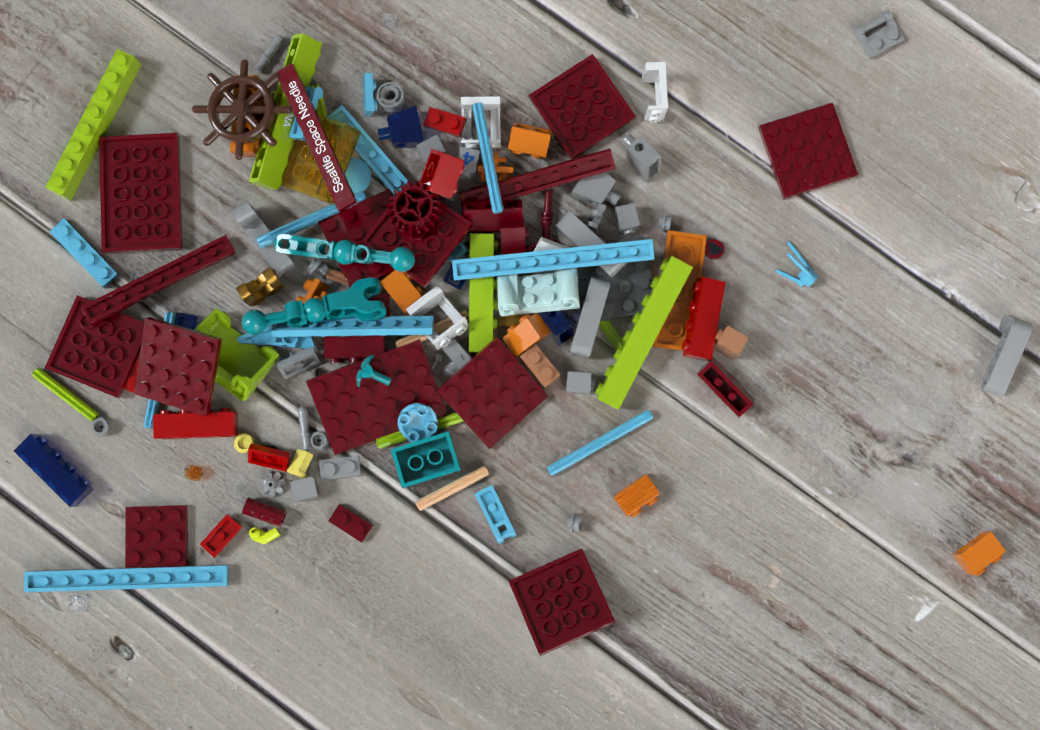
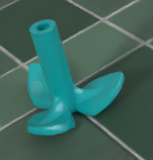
M373 354L362 362L361 369L358 370L356 377L358 387H360L362 377H371L386 385H389L391 382L390 377L373 370L372 366L369 365L370 360L374 357Z

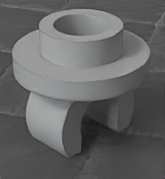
M322 258L319 260L314 259L308 266L310 269L309 274L311 275L314 272L320 279L329 270L325 264H321Z

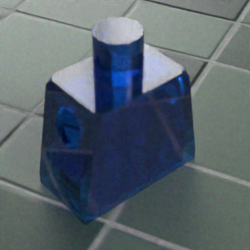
M417 106L387 116L388 127L377 129L379 140L391 138L393 148H415L416 145L424 141Z
M561 310L538 313L551 331L550 335L557 346L574 336L573 326Z

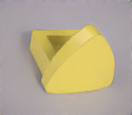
M297 449L287 472L301 479L310 477L305 472L313 458V454Z

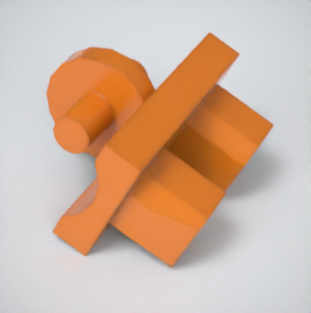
M494 151L493 159L496 172L499 173V181L510 178L514 166L498 165V163H506V157H498L499 151ZM479 164L481 182H487L484 164Z
M316 278L315 280L307 279L304 283V289L308 291L306 297L299 295L295 301L302 300L304 304L310 298L323 300L322 296L328 295L326 291L329 286Z

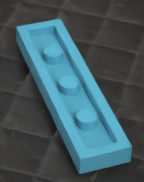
M62 219L50 231L103 288H106L119 276L109 263L66 219Z

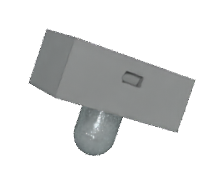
M455 339L449 345L442 348L451 360L443 369L447 376L455 374L471 359Z

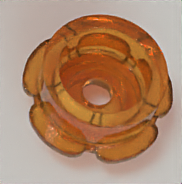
M190 465L189 468L184 469L186 471L184 477L193 481H200L201 476L204 475L198 466Z

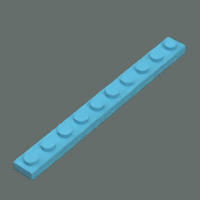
M341 105L327 118L395 196L394 190L400 192V186H405L408 180L345 107ZM459 244L448 259L451 262L452 260L461 259L468 253L467 248L463 244Z
M653 239L452 260L453 277L457 281L654 260Z
M229 565L24 572V592L229 586Z

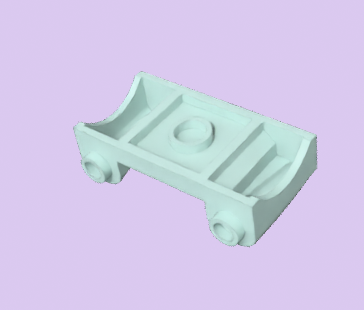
M577 268L526 276H518V274L497 276L498 310L500 316L580 308Z

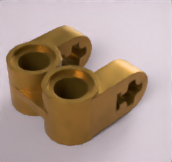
M269 267L262 271V274L256 280L243 283L236 287V290L242 300L250 307H253L263 302L268 296L278 293L283 289L284 285L276 272Z

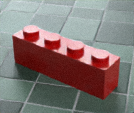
M707 277L698 278L694 282L692 292L694 293L693 300L689 304L690 317L685 325L687 334L686 339L682 343L683 357L701 361L712 360L726 282Z
M221 408L220 412H212V409H210V415L206 417L186 410H180V414H172V410H161L160 414H153V439L238 436V413L232 412V408Z

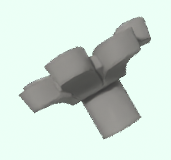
M268 471L266 473L267 478H261L260 483L264 485L262 492H269L270 497H275L276 492L283 494L285 490L282 486L286 485L287 481L286 479H280L282 473L278 471L273 475L271 471Z

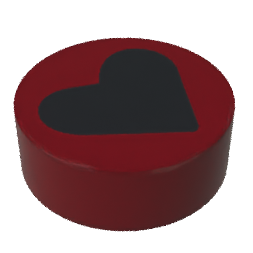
M712 239L706 243L705 255L707 258L716 260L723 255L724 245L721 241Z

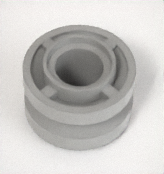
M387 82L377 90V100L384 112L395 114L404 108L406 98L399 84ZM390 96H395L394 99L387 100Z

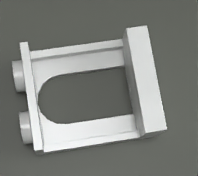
M646 62L642 73V83H655L656 106L647 107L644 121L649 120L651 123H657L664 120L668 109L666 62Z
M500 96L461 97V116L467 119L462 133V147L475 150L480 148L479 140L472 139L471 110H473L474 103L481 102L484 110H491L490 143L492 151L501 148Z
M437 285L406 310L409 316H423L436 305H439L451 319L454 325L441 335H438L434 329L433 335H425L434 347L439 350L441 347L444 348L449 345L451 340L457 335H462L469 325L466 318L459 314Z

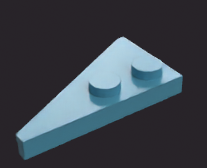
M273 324L268 325L258 335L247 333L237 337L238 342L244 344L308 349L313 346L316 349L312 336L272 337L271 329Z

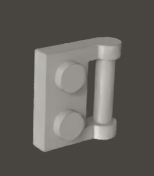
M889 10L882 12L881 16L870 22L853 28L857 40L869 59L903 42L905 39ZM882 23L886 24V28L869 37L865 36V32Z

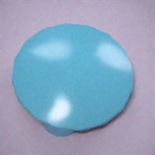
M355 157L345 158L339 163L353 193L365 191L371 181V170L363 160Z
M410 404L402 409L398 416L399 431L410 442L431 437L437 430L438 420L436 413L425 404Z

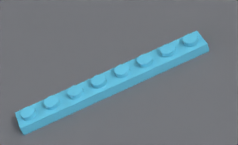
M384 316L379 320L364 322L356 317L338 320L330 319L328 321L325 317L323 321L318 323L307 321V325L304 324L297 328L289 327L287 322L273 324L271 332L272 337L433 335L434 318L433 316Z

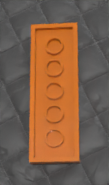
M667 231L663 260L673 256L693 268L652 345L654 348L682 351V343L686 339L687 334L685 325L690 317L689 304L693 300L694 295L692 287L696 279L702 277L707 235Z

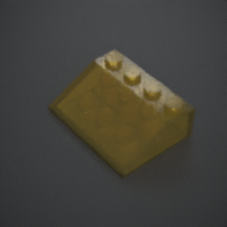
M318 115L345 174L361 131L346 123ZM296 140L289 156L287 167L282 175L283 181L281 186L333 205L334 201L307 142Z

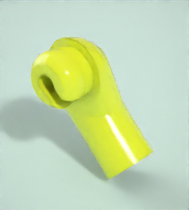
M253 527L249 531L250 538L261 544H267L281 536L277 527L268 532L257 527Z

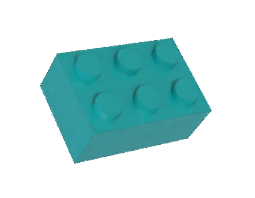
M449 431L390 449L402 488L461 471Z

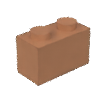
M726 326L724 329L720 328L715 337L714 349L733 359L740 354L748 337L730 326Z
M536 344L520 356V360L544 389L560 377L559 372Z

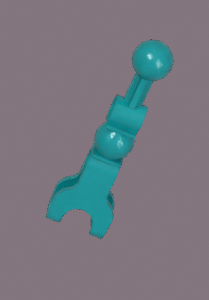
M284 234L278 235L274 241V247L280 253L333 259L343 265H349L353 262L363 264L378 262L391 264L398 272H407L415 263V255L407 247H398L394 251L388 252L375 250L370 246L358 245L348 239L335 242ZM284 239H288L287 249H283L281 246V242ZM328 245L330 250L328 254H325V247ZM364 250L367 251V257L365 259L362 258V252Z
M377 278L360 279L354 282L348 290L322 296L323 300L310 298L304 304L302 300L290 301L285 304L284 311L264 314L259 310H250L242 317V327L247 333L258 335L266 329L267 325L287 322L289 327L297 328L304 324L307 325V321L318 323L323 321L325 317L327 321L356 317L364 322L379 320L386 315L385 305L381 301H369L368 299L380 293L381 284Z

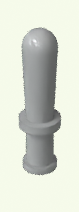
M277 35L266 52L260 55L261 59L253 67L257 72L262 73L266 64L271 62L272 56L283 44L284 38L281 35Z
M301 406L298 409L301 429L299 436L302 437V450L307 451L312 450L310 436L312 434L309 433L308 410L306 407Z

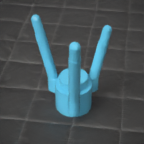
M788 241V246L801 261L800 263L791 253H787V256L801 269L797 275L799 279L779 269L776 270V273L796 282L800 287L803 285L809 287L819 275L810 267L795 246Z

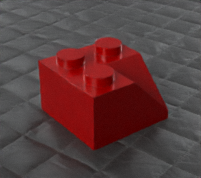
M431 148L419 182L420 187L425 183L426 190L428 189L430 192L451 199L452 195L457 191L458 178L464 171V160Z

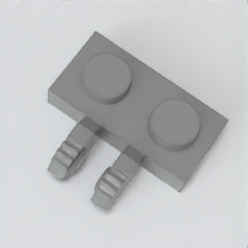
M601 203L598 204L597 208L593 207L590 214L592 221H588L586 225L595 234L606 209V205Z

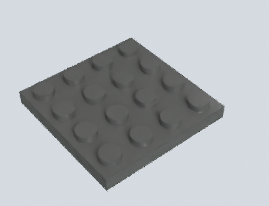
M640 235L603 242L610 244L644 240V237ZM649 262L626 263L613 278L599 266L577 268L580 308L577 309L578 315L580 317L591 277L611 282L600 322L633 317L636 312L640 313L643 308L641 302L646 294L649 295L653 289L650 287L652 276Z

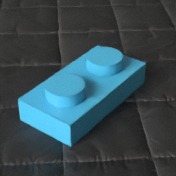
M364 73L362 79L364 117H372L373 112L377 110V99H373V92H376V80H373V73Z

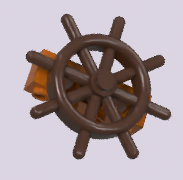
M245 59L240 63V75H234L223 82L213 73H209L207 78L216 88L209 98L208 105H194L192 107L193 113H208L209 121L214 128L203 140V144L209 146L219 136H222L230 142V152L235 155L237 160H241L243 157H256L261 142L260 138L262 137L270 146H276L277 141L268 131L275 121L276 114H290L292 112L291 106H276L274 96L269 90L279 81L280 75L274 73L264 83L258 75H248L249 63ZM262 96H263L264 99H265V104H266V106H264V102L262 101ZM224 97L231 103V105L220 104ZM219 113H230L222 123L220 122Z

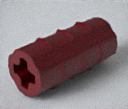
M249 497L242 510V514L278 527L282 526L287 513L286 510Z

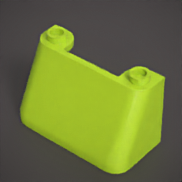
M216 308L194 330L222 338L215 382L239 400L246 401L278 361L279 354L271 346H263L260 349L255 344L239 343L237 337L242 335L231 327V317L228 313Z

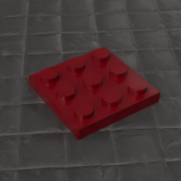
M188 505L125 507V568L188 566Z

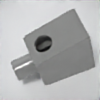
M630 134L623 139L622 143L626 146V158L645 182L661 171V155L642 136L635 140Z
M607 172L580 179L571 195L598 207L599 203L603 204L605 200L615 206L621 198V195L612 190L616 181Z

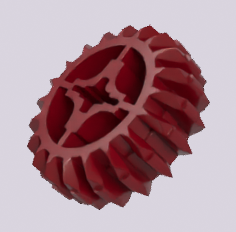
M408 182L407 188L401 185V191L394 190L395 196H390L389 198L392 203L387 204L388 209H390L387 212L388 216L391 217L390 222L395 224L397 230L401 228L404 234L409 230L411 236L414 234V231L421 235V230L423 229L428 233V226L434 228L435 224L433 221H439L438 214H441V209L439 208L441 202L438 200V194H433L428 189L426 190L425 183L421 187L419 182H416L414 186ZM413 196H420L421 198H419V199H414V198H412V197H413ZM406 200V205L399 212L401 204ZM410 203L417 209L418 214L412 209ZM430 206L427 215L423 218L422 213ZM411 218H414V219H416L417 221H407V220H408V219H411Z

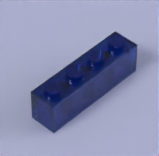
M30 434L14 452L69 507H77L94 490L90 486L91 482L85 476H80L76 472L77 468L72 463L66 462L62 458L63 454L58 449H52L47 444L49 441L42 434Z

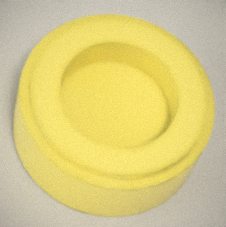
M239 434L234 440V447L240 453H248V448L251 443L255 444V439L250 434Z

